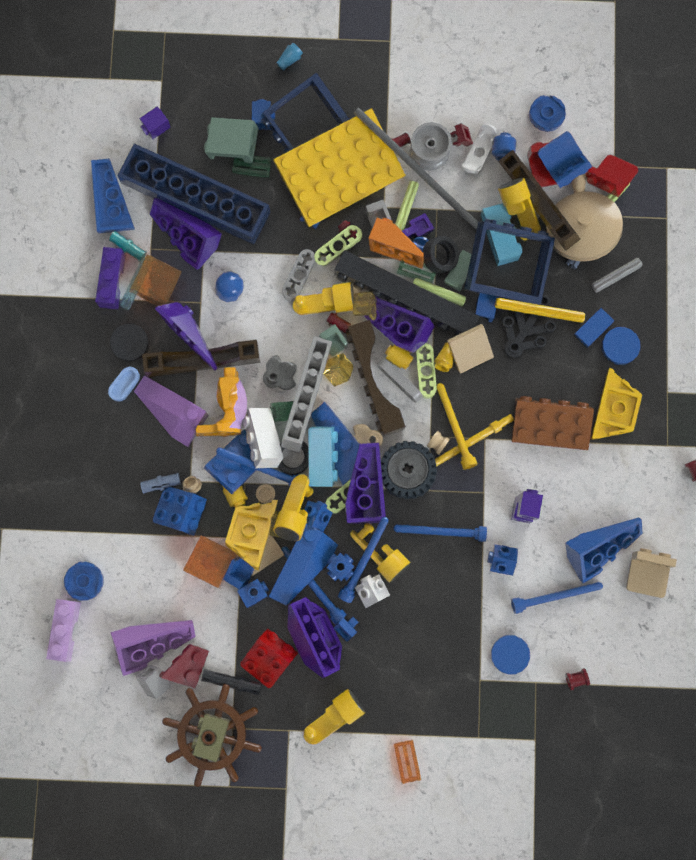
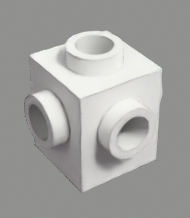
M368 575L360 580V585L355 587L365 608L390 596L380 575L373 578L371 575Z

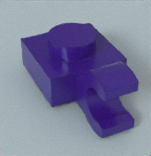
M424 213L409 221L408 225L410 227L402 230L410 239L414 235L416 238L423 237L433 232L434 227Z

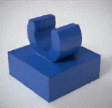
M354 617L348 622L343 618L334 629L348 642L357 633L353 627L358 621Z

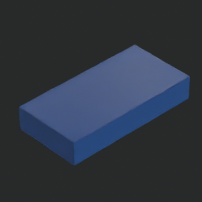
M600 308L574 336L588 348L614 320Z

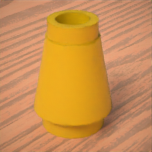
M448 342L445 343L434 361L435 368L442 372H448L453 365L454 358Z

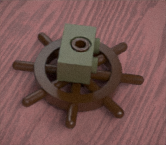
M228 684L222 686L218 700H208L200 703L193 689L188 688L185 693L192 707L184 714L181 721L167 717L162 720L163 725L178 729L177 741L179 749L167 755L165 758L166 762L171 763L183 756L190 764L197 767L194 780L196 787L201 786L206 770L213 771L225 768L232 782H237L239 777L231 763L238 758L243 749L257 753L262 750L261 745L246 741V728L244 721L258 713V709L252 707L239 714L234 707L226 703L230 689ZM215 709L214 715L205 714L204 710ZM225 712L232 719L228 720L225 718H221L222 713ZM197 714L199 718L198 726L189 724L191 719ZM236 726L237 738L226 735L228 730ZM187 732L199 735L198 738L194 737L192 742L187 743ZM223 743L235 746L228 756L223 748Z

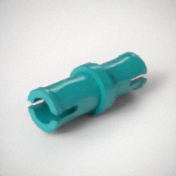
M117 231L111 234L109 241L121 248L125 254H130L139 262L144 259L147 252L136 246L134 241L126 239Z

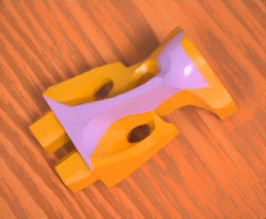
M235 367L224 368V377H219L216 395L219 406L225 412L224 418L213 425H197L196 437H228L241 434V423L247 411V396L243 383L239 379L238 371H236Z

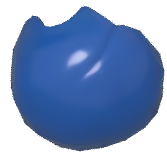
M232 271L222 273L217 278L215 284L216 295L225 302L236 301L244 288L243 279L239 274Z

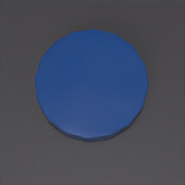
M540 96L534 100L530 107V121L540 131H555L565 120V105L555 96Z
M616 327L610 330L602 341V352L605 358L617 365H625L632 362L640 351V340L637 334L625 327Z
M89 562L76 563L67 570L64 577L66 591L72 598L79 601L95 598L101 592L104 585V576L101 570L95 564Z
M505 635L493 644L491 660L500 672L517 674L528 666L530 649L522 638L515 635Z

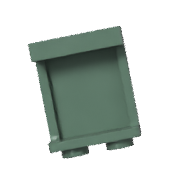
M211 117V123L207 127L208 139L204 144V151L210 159H214L215 156L243 158L247 163H253L259 128L254 120Z

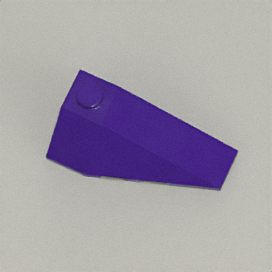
M154 198L150 216L162 231H166L171 238L170 242L172 245H176L181 251V257L195 269H200L217 250L222 233L210 224L158 198Z
M364 293L356 308L394 345L412 353L427 343L435 327L428 317Z
M179 302L157 306L155 309L165 323L216 371L218 368L195 319L192 317L193 311L187 305L183 307Z
M379 443L359 444L345 501L347 523H379L382 517H386Z

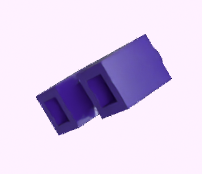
M103 247L95 300L100 308H119L121 294L119 278L120 274L124 273L126 259L122 249Z
M527 489L516 496L511 520L529 524L533 520H538L543 495L538 494L539 491Z

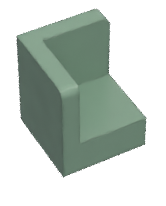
M336 325L319 334V338L332 341L329 353L332 357L348 347V342Z

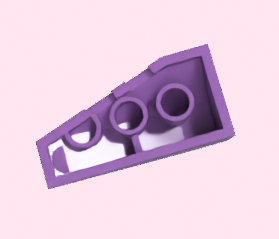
M146 376L142 378L134 391L170 436L189 447L196 436L197 425H203L209 416L202 408Z
M192 620L129 626L110 632L123 676L143 670L150 661L155 658L159 660L164 657L163 653L170 649H177L196 637Z

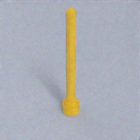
M442 383L437 384V390L462 454L463 470L473 468L478 463L476 458L468 451L445 387Z

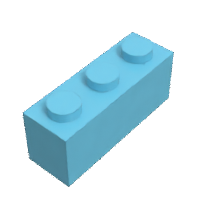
M503 203L482 209V221H485V219L496 220V224L502 226L503 223L511 224V215L508 214L507 208ZM486 230L497 266L519 260L522 254V247L520 243H517L515 236Z
M334 427L308 428L309 486L332 487L338 481V470H335V462L338 461V451H335L338 433L334 431Z

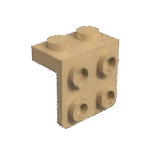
M640 548V551L632 552L626 589L635 593L664 598L670 568L676 567L677 559L671 558V555L666 553H659V555L651 554V550Z

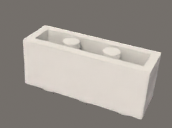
M249 408L242 423L243 427L246 428L247 443L250 444L251 460L254 461L255 468H277L283 459V454L271 408Z

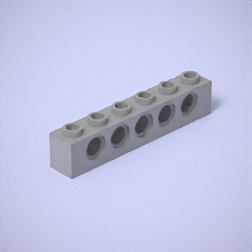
M313 337L282 438V448L296 452L301 450L332 341Z

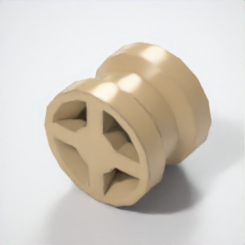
M437 431L427 444V447L433 448L439 455L450 439L444 438Z

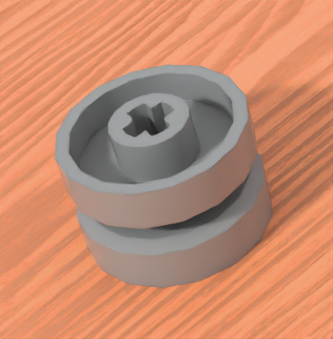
M429 122L420 125L412 134L409 150L410 157L424 170L439 169L444 166L449 158L452 145L451 134L439 123Z

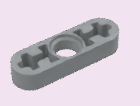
M305 249L300 252L282 289L286 300L294 301L295 297L300 295L315 264V254L313 251ZM310 255L311 261L308 260L304 268L302 266L304 263L303 257ZM302 271L304 273L303 279H295L294 273ZM294 282L296 284L294 287L295 294L292 293L289 296L287 289L290 290Z
M383 358L377 364V367L413 402L417 403L423 396L387 359Z

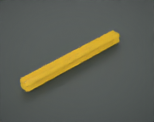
M496 298L495 308L574 322H584L585 320L584 312L504 298Z

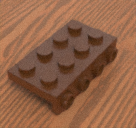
M520 396V399L515 400L516 408L512 442L589 450L594 409L589 407V403L578 402L577 405H570V401L565 400L552 403L551 399L539 398V401H533L532 397Z

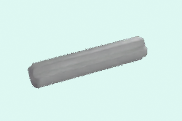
M635 258L595 281L591 286L598 293L641 268L643 264L639 258Z

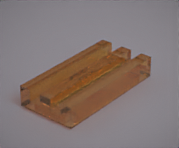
M413 739L393 743L401 783L406 784L408 782L420 781L421 775ZM409 744L416 772V776L414 777L412 776L411 766L406 745ZM400 746L403 748L409 778L404 777L398 748Z

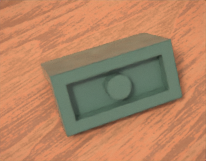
M462 250L456 267L450 270L444 280L445 284L459 292L466 282L471 259L470 253Z

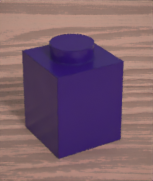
M158 106L139 118L142 124L140 126L141 130L146 136L150 135L152 139H155L171 128L168 119Z

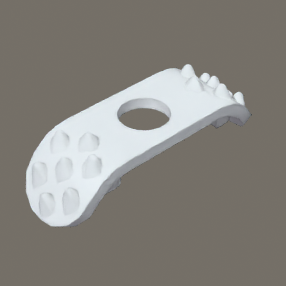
M484 124L480 127L477 138L461 166L467 173L478 174L483 168L492 149L493 139L497 136L494 126ZM481 148L485 151V154L482 157H476L474 151Z

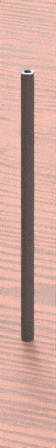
M358 107L354 114L476 230L478 221Z

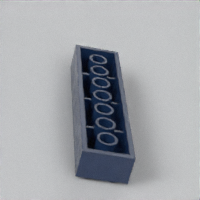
M135 143L117 175L121 184L151 198H158L252 244H255L270 214L268 204Z

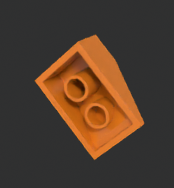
M376 218L369 236L370 251L423 269L424 253L390 219Z

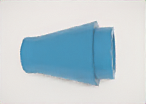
M292 43L286 47L276 63L284 71L287 67L301 59L300 56L303 52L296 44Z

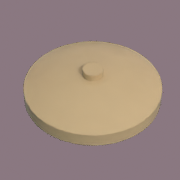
M578 192L566 196L556 204V207L581 238V240L566 251L555 238L553 248L563 257L574 261L596 260L608 254L619 242L623 230L622 215L617 205L608 197L595 192ZM546 226L547 233H549V236L554 237V235Z

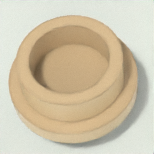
M190 476L183 481V490L193 494L197 493L202 486L200 479L195 476Z
M269 484L260 485L256 490V497L261 503H270L275 498V490Z

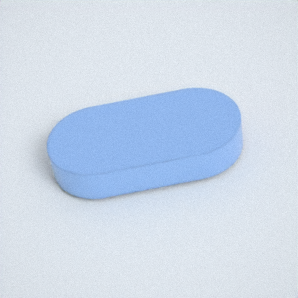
M134 367L124 368L109 386L108 394L114 401L125 400L138 384L140 374Z

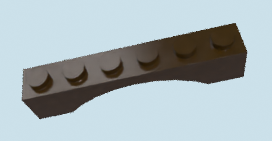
M514 150L498 161L512 180L525 178L534 210L565 251L581 240Z
M367 320L348 326L346 337L348 343L353 344L354 350H352L354 361H358L360 368H357L360 379L364 378L366 384L363 386L366 397L370 396L372 402L369 404L372 415L376 414L378 420L375 422L377 431L379 433L382 432L384 437L405 430L406 426L400 409L383 396L372 375L371 352L376 336L371 321Z
M257 339L239 341L209 349L217 368L261 363ZM194 351L142 354L144 373L147 377L212 369Z

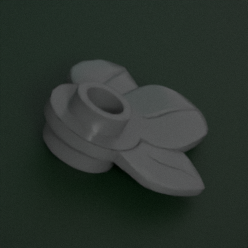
M278 355L271 357L266 364L267 371L263 375L264 384L269 388L279 387L283 390H290L295 387L296 383L291 377L295 374L297 365L290 361L281 362ZM270 376H274L276 380H271Z

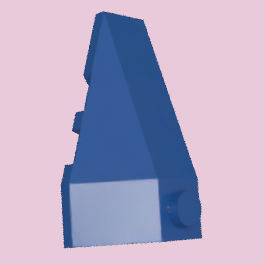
M638 517L582 533L565 543L567 558L582 583L599 575L603 571L602 567L609 560L613 562L616 559L615 555L622 548L627 549L643 534L642 519Z
M306 524L302 538L296 541L269 598L287 606L328 565L327 561L334 555L338 544L323 532Z

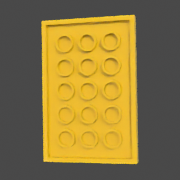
M372 108L365 111L364 113L382 129ZM357 116L273 160L308 227L406 176L394 151Z

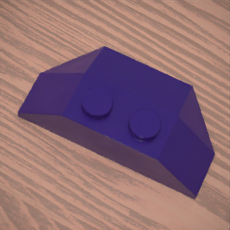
M306 597L288 605V630L304 664L322 678L340 670L339 663L342 645L326 611L309 601Z

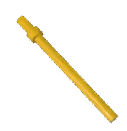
M509 414L499 421L495 420L489 424V427L465 441L467 448L492 433L496 434L501 431L502 427L514 421L512 415ZM457 445L435 458L436 467L461 452L459 446Z

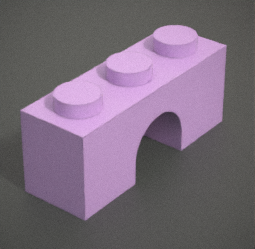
M56 599L46 659L64 662L71 661L74 646L72 633L75 622H78L81 602Z

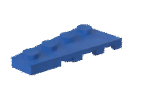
M110 158L91 160L98 234L135 230Z
M324 402L311 413V417L316 427H334V431L338 433V441L335 443V451H338V461L335 462V470H338L339 479L342 485L351 480L359 442L327 402Z

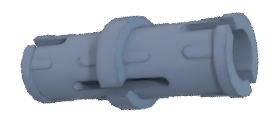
M179 473L163 477L160 475L155 479L141 481L140 485L143 494L181 485Z

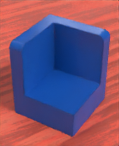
M480 293L477 298L475 314L489 318L488 322H492L496 311L495 300L498 296Z
M238 556L232 559L223 580L241 589L248 584L254 568Z

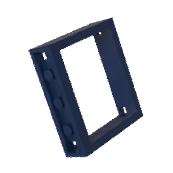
M317 73L261 114L262 123L266 128L272 130L274 133L272 136L278 144L281 143L285 148L283 150L284 153L294 148L270 115L309 86H312L339 125L350 120Z
M485 219L483 222H478L464 290L541 305L555 237H550L549 233L544 231H538V234L531 232L532 229L527 227L516 229L513 224L503 223V226L498 225L496 220ZM486 230L542 242L530 295L475 283Z

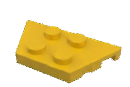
M611 368L607 371L591 435L593 440L634 431L642 394L632 388L625 379H621Z
M271 500V503L266 504L255 503L250 506L235 507L225 545L255 570L260 568L278 500Z

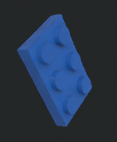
M243 429L241 434L237 435L223 449L251 459L250 444L247 443L246 430ZM218 454L204 466V469L231 494L257 471Z

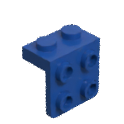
M569 131L564 132L537 152L559 188L569 185L573 179L585 174L592 167Z
M164 488L153 517V522L194 536L207 499L176 488Z

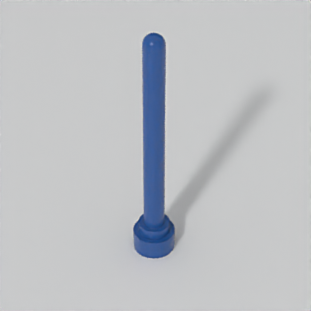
M221 447L216 449L218 455L285 481L288 485H291L292 480L298 476V474L288 475L273 468H255L254 461Z
M387 517L381 518L348 585L341 588L338 594L341 600L352 603L355 597L354 588L389 520Z
M395 525L393 528L395 532L474 537L478 542H486L487 539L486 526H479L475 530Z
M284 546L281 550L288 559L291 551L288 547ZM314 579L308 583V586L329 610L330 619L335 625L347 616L343 609L340 610L339 607H335Z
M597 582L526 600L519 597L511 599L514 614L522 613L523 610H526V607L601 590L603 584Z

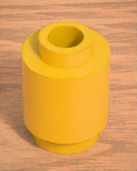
M391 344L384 353L387 355L386 359L389 362L405 370L414 358L410 355L409 351Z
M242 486L233 494L225 488L222 490L230 507H239L246 504L245 501L248 498Z

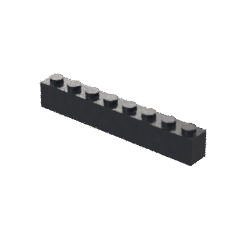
M345 250L334 269V275L338 280L345 283L346 281L351 282L353 287L363 291L364 289L374 297L383 298L389 303L428 317L432 323L438 325V329L444 332L450 331L454 333V336L474 328L480 318L479 315Z

